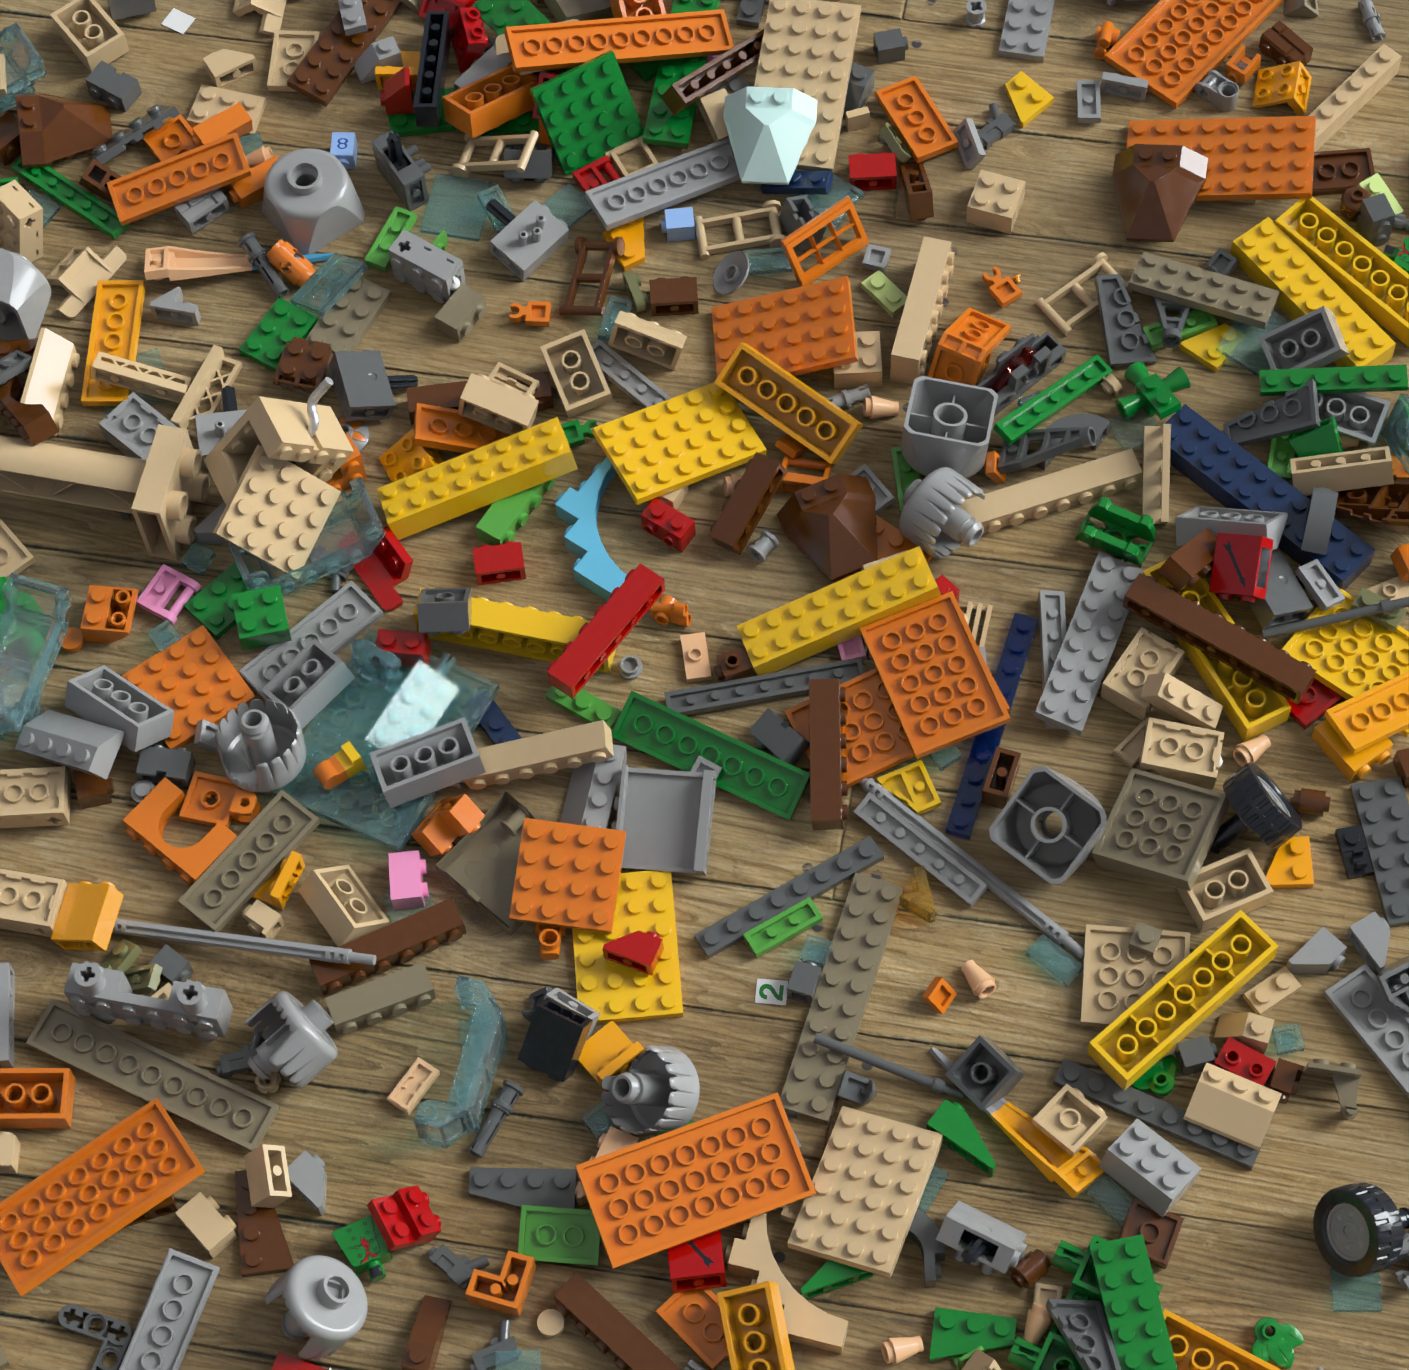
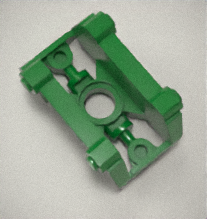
M1101 497L1100 500H1097L1091 506L1075 536V540L1085 542L1091 548H1099L1124 559L1123 561L1126 563L1129 561L1141 568L1156 540L1157 534L1153 518L1149 515H1137L1111 504L1108 498ZM1090 517L1102 521L1106 528H1095V524L1089 520ZM1111 535H1119L1122 538V540ZM1139 537L1150 543L1149 545L1142 543L1137 546L1133 544L1134 540L1132 539Z

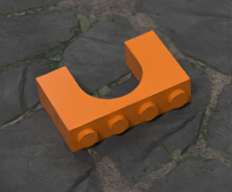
M239 102L192 127L193 137L191 140L196 148L235 132L240 138L253 131L252 119ZM277 155L250 168L252 176L226 185L229 190L228 195L234 204L238 203L241 209L263 198L265 178L271 166L279 159Z
M165 777L123 819L126 826L125 833L134 841L139 839L144 844V849L150 855L154 856L157 854L162 858L161 862L170 871L175 869L180 873L179 877L182 881L191 886L238 836L219 821L201 841L193 846L178 848L167 844L163 840L164 828L168 821L182 808L185 795L181 789Z

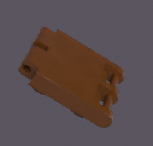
M293 337L291 343L286 342L273 378V385L279 386V384L293 386L297 390L300 388L315 390L326 378L329 364L333 357L332 351H330V344L313 341L310 347V340ZM283 377V378L293 379V380H295V381L284 380V379H281V378ZM302 381L315 384V386L302 383Z

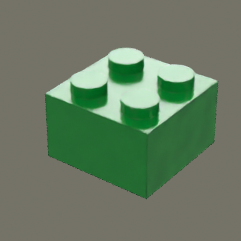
M280 585L231 594L243 651L292 641Z

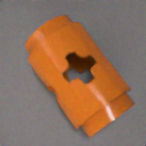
M280 239L266 254V257L269 259L268 262L294 286L297 284L301 288L316 272L313 264L288 241L284 242Z

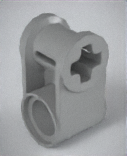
M1209 70L1207 76L1201 82L1195 84L1197 95L1220 110L1229 112L1237 107L1238 85L1222 76L1218 71Z

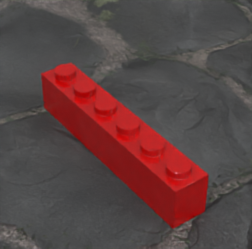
M641 563L635 570L631 569L625 577V582L612 591L607 603L597 608L594 618L589 624L585 623L581 627L577 638L573 642L567 643L559 659H554L547 669L549 683L573 699L664 593V578Z

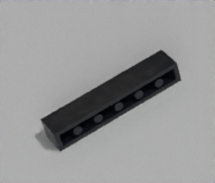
M426 11L413 105L417 127H440L442 97L444 96L452 35L449 11Z

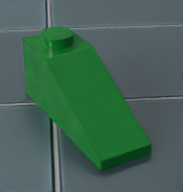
M945 1099L928 1121L926 1129L941 1133L944 1138V1145L993 1177L996 1164L968 1114L965 1113V1109L959 1103L954 1101L951 1103Z
M828 1260L800 1289L801 1295L806 1300L878 1274Z

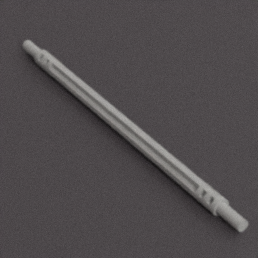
M866 778L859 782L863 791L873 794L988 885L989 890L1029 920L1044 934L1048 935L1058 945L1063 944L1080 959L1084 958V948L1070 938L1066 930L882 787V785L873 778Z
M116 918L112 931L114 934L348 965L351 962L375 965L377 960L376 955L353 952L352 949Z

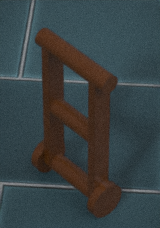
M585 237L576 238L575 252L578 257L565 304L559 307L560 315H605L603 304L616 256H622L625 250V242L622 237H615L613 242L586 241ZM588 251H609L603 274L582 273ZM579 283H600L594 306H573Z

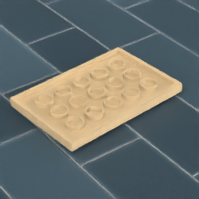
M842 1106L812 1180L816 1195L804 1200L788 1239V1248L891 1278L943 1143V1135Z

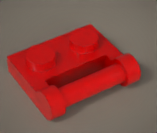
M603 156L572 172L574 180L584 194L585 191L607 183L599 172L600 170L605 171L611 181L620 179V176L612 167V161L608 156Z

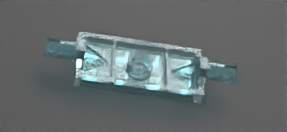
M444 652L433 669L421 660H418L363 742L369 745L373 751L433 729L460 690V688L445 678L457 660L452 657L446 664L450 654ZM371 760L362 773L367 777L374 770L369 779L376 781L378 777Z

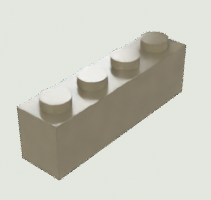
M422 962L326 997L325 1000L337 1033L349 1034L365 1024H377L387 1016H398L405 1013L409 1008L426 1006L436 999V995L425 964Z

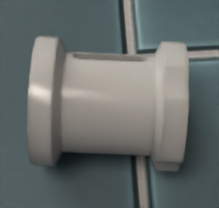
M969 0L967 2L966 24L969 27L979 28L985 24L984 13L987 5L984 0Z
M763 530L760 533V538L753 545L751 544L747 547V552L757 562L764 563L767 554L773 548L776 549L779 546V541L773 534Z

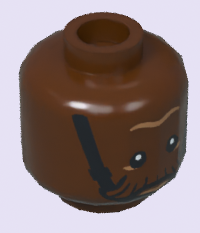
M1358 186L1346 189L1342 194L1339 206L1341 215L1349 221L1357 222L1358 215H1361L1360 206L1362 199L1371 197V194L1366 189Z

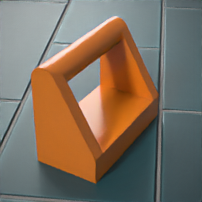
M785 455L782 465L786 471L788 470V465L824 470L825 472L823 477L787 472L778 491L794 493L825 480L831 476L832 464L827 461L801 457L792 459Z

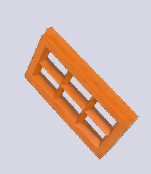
M849 196L844 197L781 240L783 250L800 287L809 285L869 244L867 235ZM847 212L850 223L835 232L831 221ZM828 225L832 235L816 245L812 234ZM850 227H853L857 237L841 246L838 236ZM808 238L812 248L797 258L793 247ZM834 239L837 250L822 259L818 249ZM815 253L818 263L803 272L800 261Z

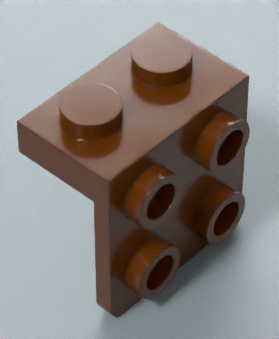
M7 112L0 117V162L4 166L21 154L18 118L11 112Z

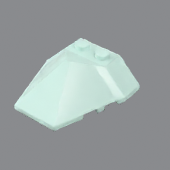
M749 86L725 96L723 119L741 183L789 184L799 162V157L806 147L808 137L816 124L818 103L816 99L794 88Z

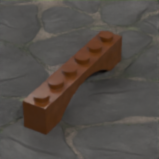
M17 376L0 385V412L13 425L16 432H19L24 441L28 439L35 446L57 434L59 430L51 414L43 404L20 403L23 388Z

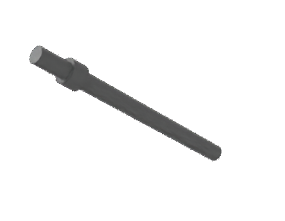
M1409 597L1396 600L1384 599L1374 605L1261 630L1264 639H1269L1382 613V615L1391 614L1393 610L1409 607Z
M819 1033L815 1035L813 1041L815 1044L930 1088L931 1092L941 1095L943 1093L960 1101L964 1096V1093L959 1088L946 1084V1080L938 1077L933 1079Z

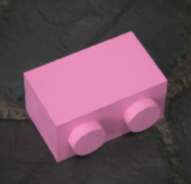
M419 850L388 853L390 897L394 911L425 907L424 898L429 897L428 884L423 882V875L427 874L426 859H421Z

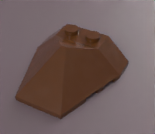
M38 92L15 94L22 168L46 167L52 165L55 160L64 157L67 160L73 158L74 154L83 151L89 153L102 143L106 145L112 141L110 111L107 105Z
M1134 144L1116 154L1112 176L1126 239L1130 241L1174 242L1187 218L1186 215L1191 205L1193 206L1200 188L1206 182L1209 159L1183 145Z
M841 473L794 492L777 514L786 537L792 540L799 547V550L806 554L831 582L859 572L864 564L878 560L876 497L867 477Z
M1393 475L1394 484L1336 491L1338 492L1335 512L1384 531L1409 535V478L1397 479L1396 475Z

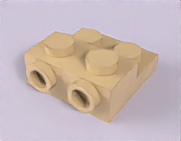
M1066 1084L1032 1119V1124L1069 1155L1074 1157L1086 1143L1089 1144L1106 1126L1108 1116H1106L1100 1106L1093 1105L1085 1099L1084 1094L1080 1090Z

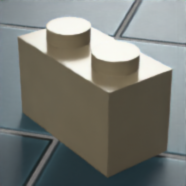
M461 284L435 315L436 329L460 343L465 336L471 333L478 319L481 320L487 312L485 296Z

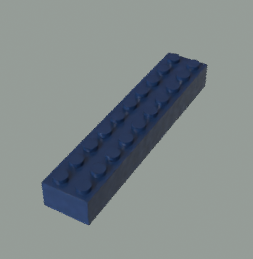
M1186 404L1165 423L1171 424L1170 465L1223 506L1234 509L1288 513L1278 548L1298 564L1303 566L1318 559L1336 586L1343 590L1371 564L1375 549L1335 518L1333 519L1326 555L1301 550L1310 505L1308 497Z

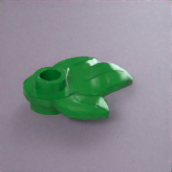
M1172 1055L1160 1059L1138 1078L1132 1086L1139 1091L1151 1090V1092L1160 1097L1169 1095L1175 1087L1174 1076L1178 1072L1177 1060Z
M1266 1317L1260 1319L1255 1324L1254 1335L1256 1339L1251 1347L1252 1355L1266 1362L1272 1360L1276 1365L1289 1369L1294 1361L1293 1347L1304 1343V1339L1300 1331L1293 1325L1279 1324L1275 1319ZM1267 1326L1271 1327L1273 1331L1270 1337L1265 1333Z

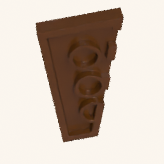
M246 1170L235 1171L242 1277L287 1272L294 1265L276 1209L252 1207Z

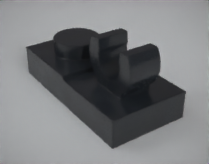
M1361 825L1336 829L1335 837L1347 879L1372 876L1374 870Z

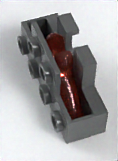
M1048 331L1041 336H1035L1031 333L1026 338H1020L1010 351H1003L997 357L994 373L989 377H982L977 382L976 386L989 388L997 393L998 399L994 416L1064 362L1067 350Z

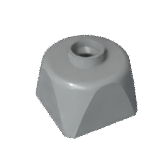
M314 148L298 149L289 152L279 158L266 175L261 211L281 236L301 254L315 253L364 222L365 212L354 185L343 164L329 152Z
M0 248V339L7 341L36 338L51 297L49 282L27 258L18 253Z
M926 376L914 379L901 441V452L908 465L924 476L941 467L952 468L965 478H969L979 472L985 464L998 399L997 393L989 388Z
M1038 766L1032 768L990 826L989 833L992 841L1052 885L1063 883L1088 858L1095 845L1101 839L1107 820L1104 808L1088 790L1074 780L1048 767ZM1053 812L1057 813L1062 819L1063 827L1059 835L1050 833L1046 827V819Z

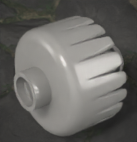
M949 467L938 468L928 474L923 480H915L908 487L902 499L905 505L899 519L901 534L916 546H920L927 554L937 559L948 556L950 554L949 550L959 548L960 541H963V546L972 547L981 538L984 528L981 522L975 523V517L958 506L965 501L964 497L960 494L970 497L974 493L985 500L983 490Z
M260 699L252 700L250 708L246 703H240L237 706L238 715L235 710H229L227 712V721L225 718L221 719L218 724L219 729L215 732V740L226 776L237 787L251 792H270L286 786L301 772L307 753L300 723L295 713L291 709H287L282 703H277L276 706L275 702L269 699L265 701V706Z
M279 991L245 1020V1024L248 1023L250 1027L254 1026L253 1030L257 1033L268 1026L261 1035L265 1041L256 1049L257 1054L255 1056L250 1055L247 1061L250 1068L262 1080L271 1078L269 1074L272 1071L275 1073L280 1071L285 1077L296 1072L289 1081L297 1083V1087H305L338 1056L337 1046L326 1031L334 1022L314 999L304 1006L290 993Z
M647 1045L645 1047L647 1049L639 1054L631 1063L632 1066L627 1068L628 1072L618 1076H605L603 1078L601 1087L609 1091L602 1092L601 1097L604 1104L611 1106L605 1107L607 1115L613 1117L611 1121L615 1126H619L622 1131L636 1135L658 1136L683 1127L691 1120L699 1102L700 1084L693 1063L683 1052L670 1046Z
M323 1255L308 1256L296 1262L273 1283L266 1295L267 1305L283 1294L282 1298L285 1299V1305L289 1310L282 1317L281 1328L288 1338L302 1340L307 1336L310 1337L306 1345L298 1353L303 1359L311 1357L321 1359L335 1353L359 1332L368 1312L366 1293L357 1275L341 1261Z

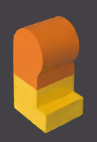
M350 741L341 746L342 750L331 756L328 760L320 762L314 768L313 774L325 789L329 790L338 786L366 768L362 757Z

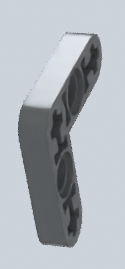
M70 1304L64 1306L59 1312L58 1319L65 1330L103 1343L91 1370H119L134 1334L130 1325L121 1320L77 1305ZM75 1312L77 1318L84 1321L83 1329H81L82 1325L80 1322L72 1320L68 1324L66 1316H71ZM94 1320L103 1321L104 1326L99 1333H91L89 1331V1326ZM110 1324H112L111 1329L115 1332L121 1333L125 1329L127 1337L121 1338L118 1341L114 1334L109 1333ZM108 1354L117 1355L118 1360L113 1367H105L103 1365V1359Z

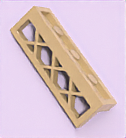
M213 345L172 416L171 423L176 427L187 429L190 423L195 422V413L197 415L200 414L198 411L199 406L210 402L212 407L209 411L201 414L216 413L222 404L221 391L210 395V387L221 383L222 388L227 385L231 387L243 367L242 362L225 357L222 347ZM223 364L234 367L231 373L221 376L219 371ZM187 430L190 439L198 441L197 433Z
M99 351L96 359H94L90 379L178 404L182 401L191 382L190 377Z
M1171 424L1144 426L1142 515L1152 517L1154 525H1166L1169 522Z

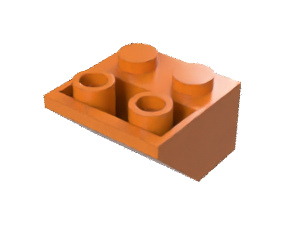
M89 585L80 627L85 641L111 644L130 635L139 593L138 589Z

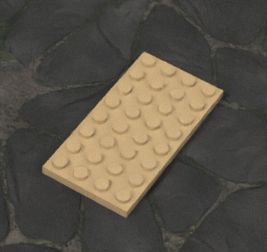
M770 0L754 87L794 88L816 99L818 102L816 124L808 137L806 147L799 157L796 169L832 171L833 173L861 15V5L822 0Z

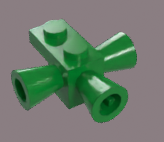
M1135 362L1126 369L1124 378L1136 387V394L1118 398L1115 400L1119 413L1126 421L1142 408L1150 417L1157 415L1162 420L1182 409L1181 402L1173 393L1190 388V381L1180 366L1162 380L1157 373L1150 376L1143 362Z

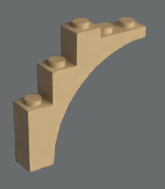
M768 1213L752 1218L750 1223L745 1222L742 1232V1238L745 1240L735 1238L733 1246H727L724 1261L728 1262V1270L758 1278L752 1279L751 1285L766 1281L778 1283L789 1341L842 1354L848 1332V1321L828 1314L809 1303L791 1286L782 1274L772 1254L767 1235Z

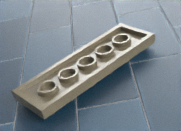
M1143 252L1128 284L1129 290L1265 329L1280 294V291L1148 252Z
M350 273L306 337L307 340H310V347L313 341L330 344V351H332L333 355L334 352L344 350L355 351L392 297L391 291ZM328 369L326 377L332 379L330 369ZM283 377L281 378V379H284V380L295 381V380H293V379H288V378H283ZM302 381V383L315 386V384ZM279 384L307 398L314 391L304 388L297 390L293 386ZM324 395L319 399L317 403H320Z
M281 790L178 900L179 904L212 931L220 932L281 866L283 860L288 858L290 853L295 851L321 823L320 819L285 791Z

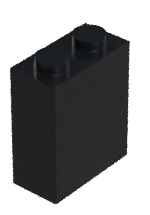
M549 998L544 999L536 1006L517 1060L525 1063L530 1069L539 1070L547 1074L552 1080L565 1082L574 1074L593 1020Z

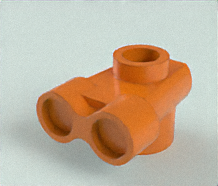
M1104 21L1102 26L1097 27L1094 39L1098 40L1095 47L1094 57L1098 60L1104 59L1107 48L1114 46L1119 38L1121 29L1114 28V24L1110 21Z
M660 596L658 602H655L650 608L652 619L658 624L667 625L670 622L689 627L691 624L692 616L688 613V604L678 603L672 596Z
M535 924V935L539 940V952L542 960H557L559 958L561 938L566 934V927Z

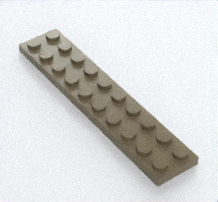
M855 872L780 1096L785 1112L828 1125L837 1099V1089L843 1071H846L850 1057L815 1044L813 1041L816 1033L854 1047L905 889L904 886Z
M54 999L51 1000L26 1041L28 1047L141 1101L149 1103L157 1097L167 1113L249 1152L259 1147L280 1110L279 1105L93 1017L80 1015L73 1008Z

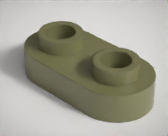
M885 123L879 129V138L885 145L889 146L891 149L890 153H895L896 162L906 163L912 158L910 151L896 129L891 124Z
M632 269L622 272L624 285L635 312L646 311V305H649V300L646 292H641L640 290L641 280L638 273H633Z

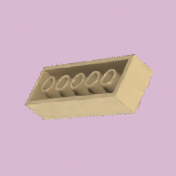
M923 237L891 353L890 380L913 384L914 379L926 374L927 357L931 356L932 338H935L937 334V320L941 318L943 298L946 299L949 288L947 284L948 279L952 278L954 270L955 252L951 251L952 242Z

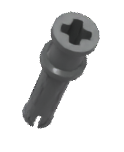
M254 232L247 233L238 240L237 245L244 249L248 255L249 263L256 265L276 297L282 298L286 296L290 289L285 285L275 268L268 262L269 259L266 257L267 250L261 247Z
M509 1080L503 1081L501 1092L491 1102L492 1109L468 1148V1152L478 1158H483L506 1116L512 1115L514 1104L518 1097L522 1096L525 1092L520 1086Z

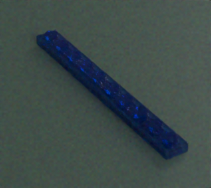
M1016 612L994 676V680L1010 707V712L1039 623L1038 618ZM1006 724L975 736L945 834L970 840L980 810L984 784L996 747L1000 746Z

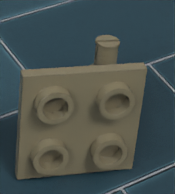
M1313 1059V1062H1308L1304 1067L1302 1075L1333 1079L1342 1116L1345 1119H1353L1357 1116L1358 1084L1363 1070L1356 1069V1065L1351 1063H1340V1066L1329 1065V1061L1324 1059Z

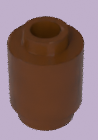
M1302 788L1294 792L1293 807L1299 814L1323 817V812H1329L1331 797H1326V791Z
M1041 1250L1029 1251L1018 1261L1015 1268L1011 1267L1012 1275L1010 1277L1019 1288L1029 1289L1048 1273L1051 1262Z

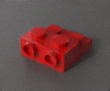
M477 7L459 8L451 35L460 73H465L470 68L471 63H474L475 58H480L483 55L484 49L488 47V37L483 29V19L480 17Z
M418 1185L397 1189L393 1195L372 1199L367 1204L390 1251L431 1242L442 1231L440 1217L436 1214L433 1215L429 1207V1196L426 1192H422Z

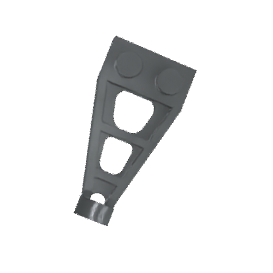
M1151 296L1162 330L1163 345L1168 348L1178 347L1181 344V333L1191 307ZM1165 310L1181 311L1180 318L1166 317Z
M1091 426L1085 428L1032 429L1010 446L1005 441L1003 442L997 468L1001 474L1016 472L1078 447L1095 446L1097 442L1095 430ZM1064 438V442L1052 446L1053 439ZM1043 441L1041 450L1027 455L1030 442Z

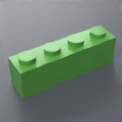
M556 478L494 502L476 525L477 538L491 546L514 541L516 532L520 527L526 525L529 514L533 509H537L540 506L543 495L547 490L550 491L554 487Z

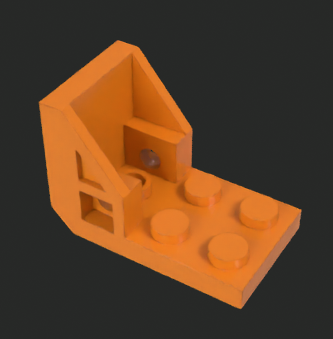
M968 308L944 331L938 342L928 377L976 386L988 367L993 350L1007 337L1012 325Z

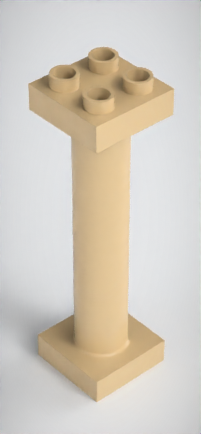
M158 424L147 460L44 442L33 446L29 440L24 441L21 438L0 435V491L131 513L134 515L148 555L151 557L177 561L182 544L191 545L195 538L193 529L197 527V519L191 515L195 502L204 503L206 501L210 488V477L208 474L201 473L202 453L201 450L193 449L187 429Z

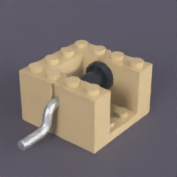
M326 377L311 393L307 403L259 396L203 459L226 505L257 445H261L264 448L268 458L287 460L325 483L333 477V474L341 465L346 463L354 450L331 407L317 405L319 399L333 385L331 378Z

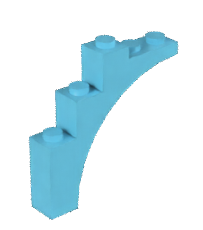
M608 457L594 467L592 475L587 481L584 480L580 484L578 491L569 487L565 493H561L555 502L557 516L570 524L564 533L566 549L580 557L573 565L574 580L606 601L609 600L612 591L625 582L627 575L609 557L600 540L597 529L600 502L607 486L616 474Z

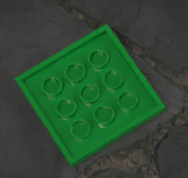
M611 50L529 89L562 173L565 175L605 156L606 152L638 138L644 133L614 52Z

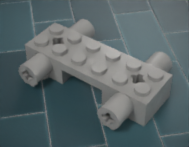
M84 961L82 964L72 962L63 992L75 1012L80 1015L90 1016L92 1013L97 1020L105 1024H111L119 1018L125 1019L126 1022L133 1025L147 1023L161 1030L169 1027L183 1034L194 1032L196 1037L202 1042H211L217 1037H226L233 1007L224 989L207 987L202 985L200 981L194 982L187 979L186 982H173L168 1000L132 994L133 990L123 971L102 968L98 963H90L88 961Z

